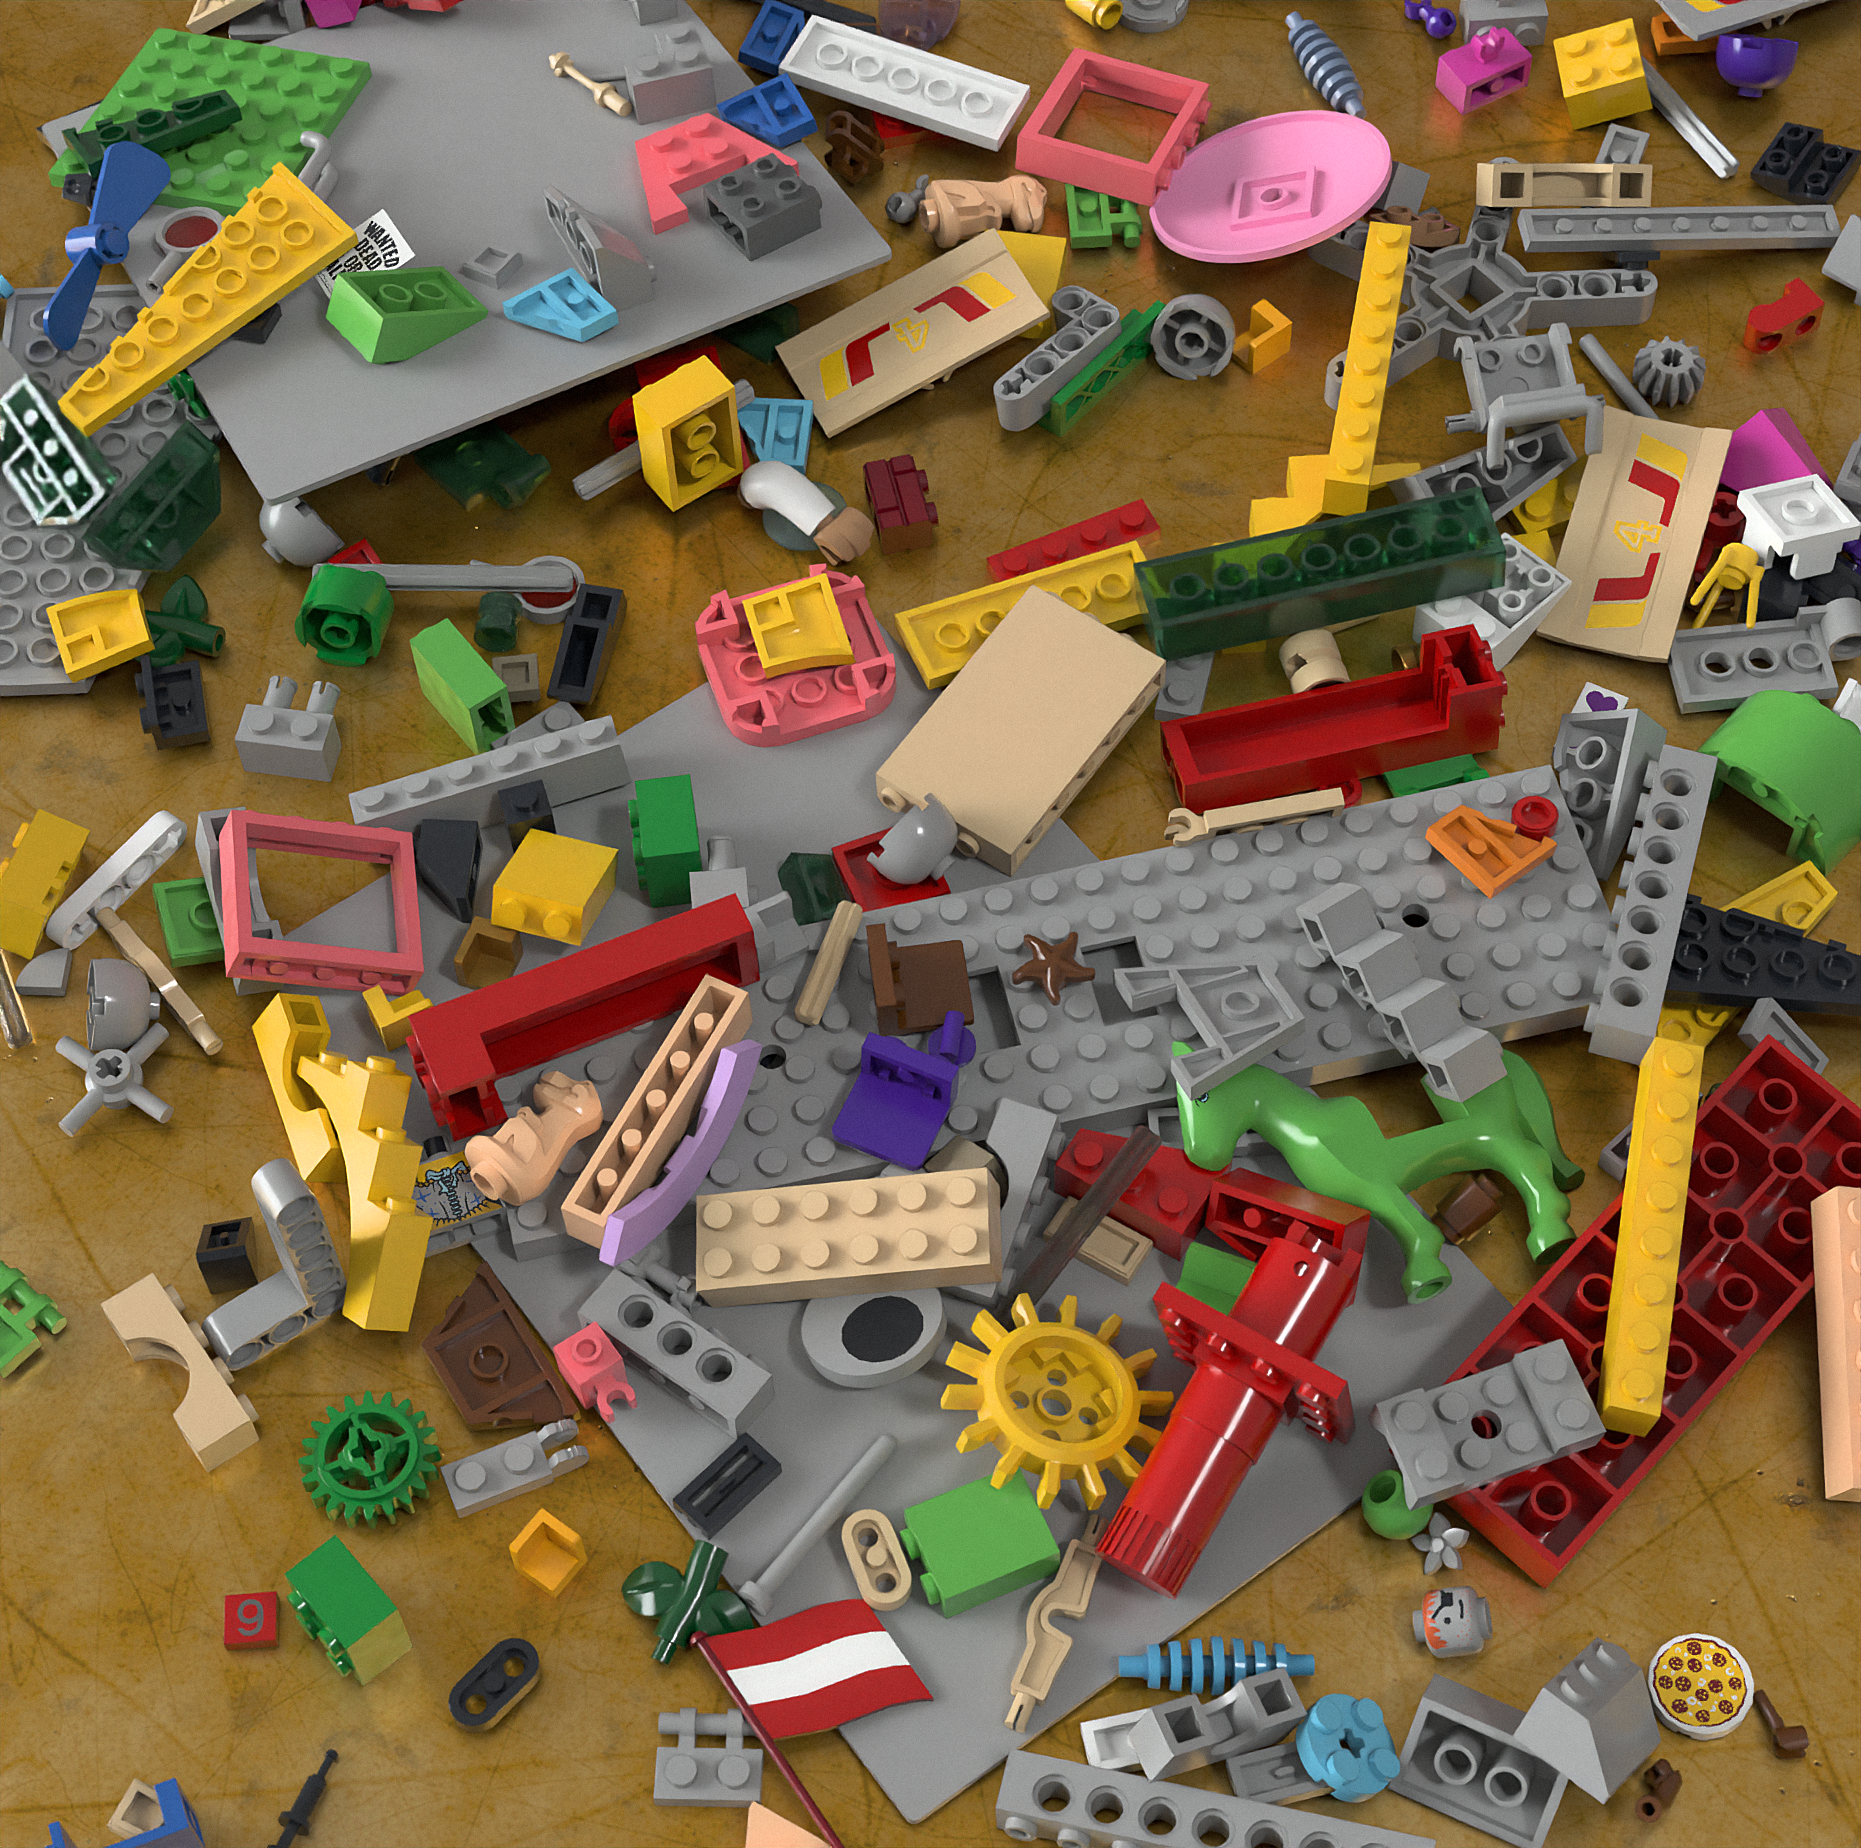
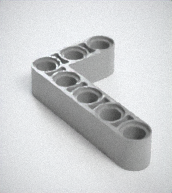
M286 1158L275 1159L265 1164L254 1174L251 1180L252 1190L283 1269L216 1309L204 1320L201 1326L210 1345L231 1371L249 1366L335 1313L344 1304L347 1281L318 1200L291 1161Z

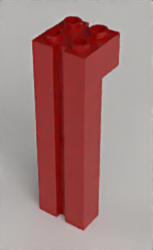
M1474 624L1421 635L1420 667L1160 722L1161 756L1170 779H1174L1175 792L1182 808H1186L1194 814H1200L1209 810L1242 805L1320 788V786L1326 784L1327 786L1347 782L1349 779L1366 778L1470 753L1476 754L1498 749L1500 729L1505 728L1502 698L1508 695L1507 681L1501 670L1496 671L1493 665L1491 647L1487 640H1481Z
M736 893L409 1015L408 1019L413 1035L405 1037L413 1059L412 1064L419 1083L428 1095V1103L438 1128L447 1125L453 1141L456 1142L506 1122L508 1116L493 1082L685 1009L706 974L737 988L760 981L754 930Z

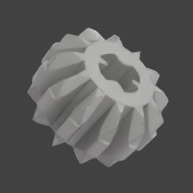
M1666 335L1661 343L1650 339L1648 345L1640 349L1635 357L1632 379L1633 385L1638 386L1639 394L1642 397L1652 396L1653 405L1660 401L1667 402L1670 408L1677 401L1688 405L1693 395H1698L1699 390L1702 389L1706 370L1705 359L1700 357L1698 346L1686 347L1684 338L1679 342H1672Z

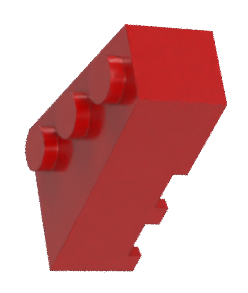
M1080 1128L1055 1163L1054 1192L1066 1199L1068 1196H1071L1153 1241L1154 1248L1180 1262L1190 1244L1205 1225L1212 1181L1231 1172L1232 1160L1229 1165L1220 1171H1210L1191 1162L1182 1149Z
M1239 1167L1212 1181L1205 1227L1252 1262L1260 1260L1272 1238L1284 1239L1294 1220L1307 1225L1312 1234L1327 1244L1345 1252L1350 1248L1363 1255L1371 1211ZM1362 1260L1351 1277L1356 1285H1358ZM1357 1288L1346 1308L1354 1304Z

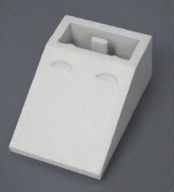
M1503 533L1416 606L1412 639L1419 644L1422 634L1474 624L1481 640L1488 641L1492 651L1493 665L1496 671H1499L1508 664L1572 585V581L1510 535Z

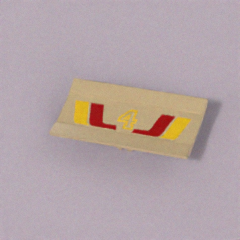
M993 227L775 348L804 399L813 400V414L827 437L831 438L920 388L932 390L935 387L932 383L934 380L941 377L944 382L948 381L954 369L1051 317V315Z
M1604 405L1602 453L1589 455L1555 567L1557 571L1572 581V585L1539 624L1536 635L1558 643L1632 659L1667 663L1732 440L1733 430L1709 427L1698 428L1637 416L1631 412Z

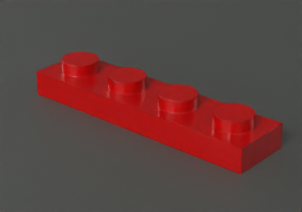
M1141 498L987 557V570L994 582L998 583L1135 540L1139 547H1143L1161 540V527Z

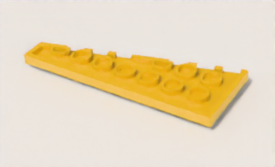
M281 162L277 163L272 167L273 174L260 189L254 187L247 194L248 202L234 217L228 215L221 223L222 230L211 242H208L205 247L200 246L162 287L164 293L150 309L144 307L138 313L139 321L124 337L119 335L110 344V353L93 369L89 367L61 397L58 405L62 413L88 438L359 244L356 232Z

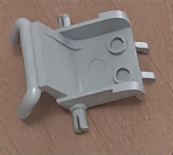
M1553 323L1548 334L1528 337L1520 335L1515 336L1514 339L1486 343L1484 341L1473 343L1470 336L1458 337L1453 348L1454 356L1461 359L1472 410L1469 414L1446 416V432L1448 435L1466 431L1480 432L1481 434L1487 433V467L1489 470L1503 468L1505 428L1561 419L1574 421L1579 417L1586 416L1585 452L1587 455L1602 453L1603 407L1606 405L1605 400H1603L1604 395L1601 393L1599 395L1586 396L1584 383H1576L1567 346L1572 344V340L1566 323Z

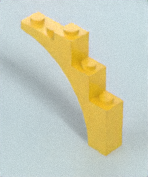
M1308 454L1289 457L1286 480L1288 498L1269 497L1251 500L1249 520L1251 541L1213 543L1211 573L1217 618H1219L1218 630L1221 654L1262 652L1266 650L1269 605L1284 572L1306 547L1325 532L1354 518L1352 516L1322 512L1329 454ZM1420 463L1374 465L1366 514L1383 508L1400 506L1387 482L1421 470Z
M321 1050L319 1057L300 1055L296 1074L314 1088L325 1104L338 1133L346 1164L350 1194L351 1246L349 1274L342 1314L363 1329L408 1332L434 1218L417 1208V1201L412 1199L423 1146L406 1137L407 1131L402 1129L413 1077L396 1069V1061L380 1056H368L367 1062L349 1061L348 1056L345 1054Z

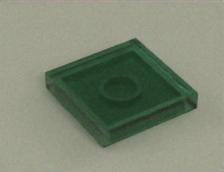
M492 420L428 444L413 453L415 463L467 511L534 466L532 455Z

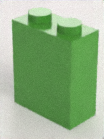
M448 618L434 626L423 629L417 636L410 639L422 693L475 755L492 751V742L516 729L507 686Z
M1020 1467L1017 1469L1013 1479L1000 1490L990 1484L993 1474H990L904 1509L905 1529L899 1531L903 1547L910 1560L919 1559L925 1574L919 1577L926 1598L930 1605L939 1603L946 1619L1058 1573L1060 1568V1550L1038 1508V1504Z

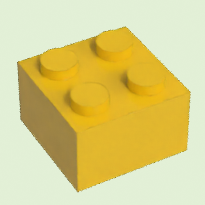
M1632 18L1553 40L1564 98L1573 130L1653 108Z

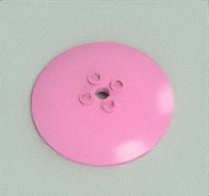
M1295 111L1261 117L1224 130L1190 149L1185 155L1181 169L1173 171L1168 191L1162 190L1153 207L1149 208L1151 222L1156 235L1163 244L1176 253L1191 259L1214 263H1244L1280 257L1322 242L1362 217L1377 202L1386 189L1392 172V157L1384 135L1369 122L1349 114L1331 111Z

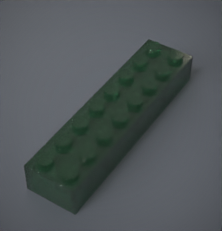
M1480 486L1133 563L1135 594L1153 653L1169 662L1505 586L1506 548Z

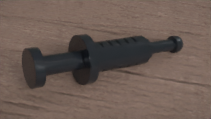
M329 1749L326 1751L325 1759L317 1774L308 1776L291 1810L281 1812L278 1822L285 1829L277 1844L268 1845L267 1848H290L296 1835H309L312 1830L309 1819L327 1787L325 1776L332 1763L336 1762L338 1758L336 1750Z

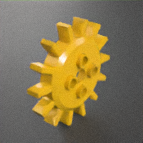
M1028 1293L1018 1294L1011 1308L1012 1318L1017 1329L1010 1333L985 1308L977 1313L970 1330L991 1350L989 1355L960 1342H955L945 1365L977 1378V1385L948 1384L941 1398L942 1409L977 1410L980 1422L966 1427L955 1446L962 1454L992 1442L999 1452L1004 1455L998 1461L990 1483L998 1490L1009 1483L1017 1469L1021 1467L1040 1477L1037 1488L1038 1508L1049 1509L1061 1488L1060 1480L1076 1479L1088 1510L1099 1509L1107 1495L1105 1484L1099 1472L1108 1468L1130 1490L1142 1466L1125 1450V1447L1128 1445L1150 1455L1163 1432L1138 1422L1139 1416H1165L1174 1402L1173 1392L1138 1390L1135 1379L1143 1377L1150 1371L1158 1355L1151 1348L1123 1359L1111 1347L1119 1335L1123 1319L1117 1314H1113L1104 1321L1097 1334L1094 1335L1089 1331L1076 1327V1318L1079 1313L1077 1296L1067 1294L1055 1315V1322L1040 1323ZM1048 1378L1058 1380L1061 1386L1052 1385ZM1051 1399L1059 1401L1065 1407L1066 1415L1055 1416L1048 1413L1042 1405V1400ZM1013 1400L1019 1401L1024 1408H1017ZM1079 1416L1089 1418L1093 1424L1087 1425L1083 1423Z

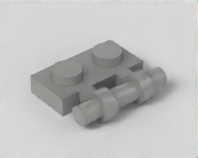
M681 1707L680 1713H659V1734H679L678 1747H657L653 1797L655 1805L749 1808L753 1801L761 1805L764 1753L763 1749H744V1736H757V1734L740 1709L728 1708L727 1714L698 1713L697 1708ZM697 1735H726V1748H696Z

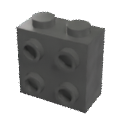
M774 153L758 158L754 162L702 186L707 220L750 262L821 228L819 209L822 208V200L818 191L812 185L808 186L798 177L791 165L784 164Z

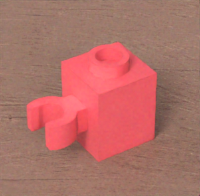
M596 1321L553 1347L560 1375L585 1410L598 1404L601 1417L611 1424L615 1421V1417L609 1404L614 1399H624L632 1410L637 1407L635 1392L628 1384L623 1358Z

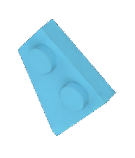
M572 267L502 303L505 316L508 319L580 342H585L619 324L617 310Z
M755 398L753 402L737 410L739 426L756 462L781 461L805 476L814 415L813 400Z

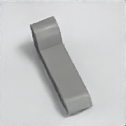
M1067 286L1056 291L1052 298L1057 333L1000 377L994 384L993 390L998 419L1003 428L1010 431H1020L1033 425L1051 410V398L1122 333L1120 314L1114 305L1079 286Z

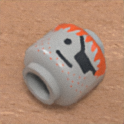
M1470 1586L1430 1590L1423 1598L1422 1610L1413 1611V1625L1417 1642L1427 1641L1430 1652L1437 1658L1476 1655L1482 1651L1485 1640L1492 1639V1620L1488 1600L1486 1597L1479 1598L1476 1591Z

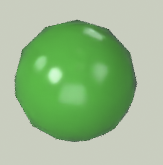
M1399 1468L1385 1469L1373 1476L1364 1489L1361 1506L1363 1515L1374 1532L1390 1540L1410 1539L1425 1529L1433 1512L1434 1503L1409 1511L1405 1501L1403 1474Z

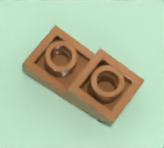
M1396 205L1388 207L1386 212L1370 215V221L1412 226L1410 244L1440 247L1460 243L1461 228L1446 221L1444 216L1440 214L1427 213L1419 216L1413 213L1409 207Z

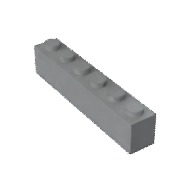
M608 715L463 760H457L453 763L420 773H414L407 777L368 787L364 790L350 793L348 796L355 825L373 828L387 827L396 831L412 832L413 837H420L423 819L478 821L479 829L504 822L498 790L542 779L550 807L632 783L612 717Z

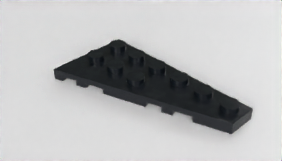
M1687 893L1663 1001L1753 1008L1758 999L1772 997L1784 1011L1861 1017V955L1846 951L1847 944L1831 939L1828 945L1803 937L1804 930L1736 908H1731L1725 912L1701 904L1702 897Z

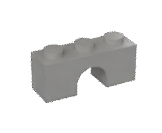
M1281 1667L1242 1679L1229 1692L1203 1705L1200 1704L1195 1693L1152 1706L1131 1729L1128 1737L1151 1783L1282 1742L1308 1714L1285 1667Z

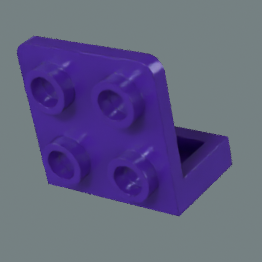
M869 1031L861 1047V1072L833 1124V1139L907 1170L917 1171L921 1169L958 1096L959 1066L952 1064L942 1055L935 1053L926 1054L908 1047L896 1037H882Z

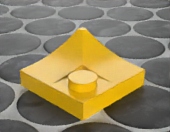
M826 573L742 601L767 679L812 667L851 665L856 663Z
M137 589L94 593L46 608L66 674L72 683L155 650L145 615L143 599Z

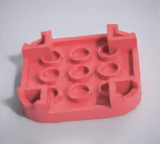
M826 563L809 565V577L729 599L726 589L710 596L711 604L700 614L699 620L695 621L699 657L725 724L736 738L746 744L763 748L781 746L866 721L881 714L893 701L897 688L893 653L890 654L867 602L865 586L857 575L851 578L844 573L827 570ZM826 573L856 663L851 665L812 667L767 679L742 601Z

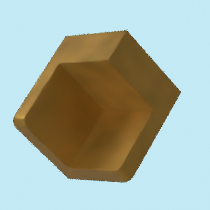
M475 915L453 960L459 985L478 990L512 977L524 954L519 931L492 925L490 919Z

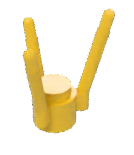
M1730 543L1723 547L1719 559L1690 600L1692 605H1697L1715 582L1690 629L1703 627L1724 587L1739 590L1749 582L1746 627L1748 629L1755 627L1760 581L1765 572L1763 567L1757 565L1759 555L1755 550L1740 543Z

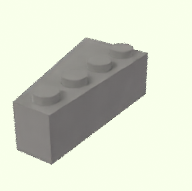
M1555 423L1527 430L1506 438L1503 468L1488 469L1486 445L1388 481L1387 484L1427 554L1432 556L1460 549L1575 463L1578 458L1559 424Z

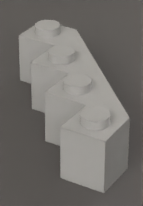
M1340 882L1295 909L1312 949L1323 960L1324 964L1333 960L1338 965L1345 977L1342 979V985L1364 1011L1373 1007L1382 1016L1386 1025L1383 1027V1032L1406 1060L1415 1056L1429 1072L1425 1076V1082L1437 1096L1462 1103L1508 1074L1501 1059L1503 1057V1049L1497 1038L1489 1031L1464 1024L1459 1012L1461 1006L1460 999L1455 990L1446 982L1422 975L1417 964L1419 954L1414 943L1405 934L1381 928L1375 915L1378 910L1377 904L1373 896L1364 887Z

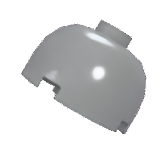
M1184 294L1171 300L1158 314L1150 336L1151 345L1153 343V348L1156 352L1155 358L1157 362L1171 375L1185 380H1197L1196 375L1206 376L1211 374L1210 377L1219 374L1229 363L1236 342L1234 320L1227 308L1215 298L1203 294Z
M301 496L278 505L269 506L264 503L262 506L259 523L264 536L267 538L262 546L279 564L287 559L296 566L312 567L317 563H323L345 545L333 529L324 523L318 516V513Z
M928 793L924 797L929 805L923 811L917 805H914L883 837L879 844L885 851L879 858L873 852L867 857V861L891 881L903 885L917 884L929 876L937 881L955 863L950 854L957 843L958 828L952 814L932 793Z
M114 958L91 959L87 983V995H90L89 1010H86L88 1048L91 1051L99 1052L107 1049L125 1050L134 1046L147 1032L149 1020H158L160 1010L159 992H150L147 976L138 966L126 960Z

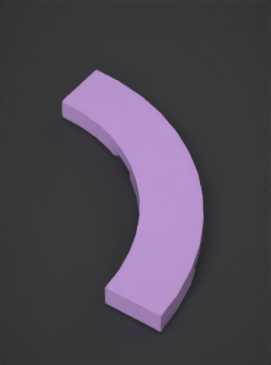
M746 1039L721 1049L716 1070L701 1105L702 1108L695 1136H685L672 1158L664 1167V1171L668 1175L660 1185L645 1189L630 1203L608 1216L599 1254L600 1261L614 1267L638 1253L672 1222L690 1200L717 1159L737 1120L758 1064L762 1044Z

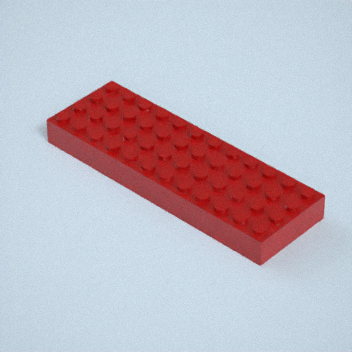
M1768 1033L1697 1110L1660 1418L1645 1437L1605 1428L1606 1433L1595 1446L1444 1499L1448 1505L1543 1589L1546 1590L1815 1286L1811 1201L1836 1186L1861 1188V1108ZM1624 1189L1441 1386L1509 1363L1516 1354L1563 1339L1596 1409ZM1479 1416L1471 1420L1472 1429L1477 1436L1483 1439L1497 1437L1496 1425L1489 1418ZM1389 1447L1388 1452L1394 1456L1391 1447Z

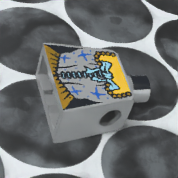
M434 1136L425 1140L421 1144L423 1146L422 1156L424 1161L419 1163L412 1199L417 1201L416 1207L434 1217L425 1258L510 1230L504 1201L501 1198L497 1200L488 1198L474 1184L470 1176L472 1169L466 1159L465 1148L452 1152L448 1139L444 1136Z

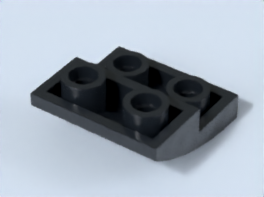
M1785 122L1751 170L1750 177L1768 191L1794 204L1834 205L1861 166V150L1824 143L1822 129Z

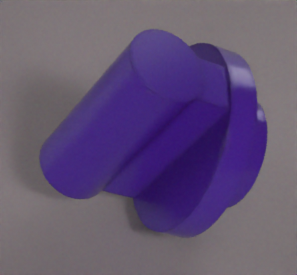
M948 1011L945 1015L944 1026L937 1028L931 1034L928 1041L929 1054L942 1055L952 1064L959 1066V1068L968 1065L976 1054V1040L972 1032L963 1026L965 1019L963 1013Z

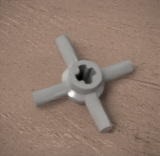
M156 1022L127 1053L118 1049H107L95 1055L69 1036L62 1037L56 1045V1051L87 1072L85 1085L88 1093L58 1123L59 1127L67 1135L73 1137L102 1105L110 1109H123L134 1104L159 1122H167L171 1118L174 1109L142 1087L144 1076L141 1065L170 1036L166 1028Z

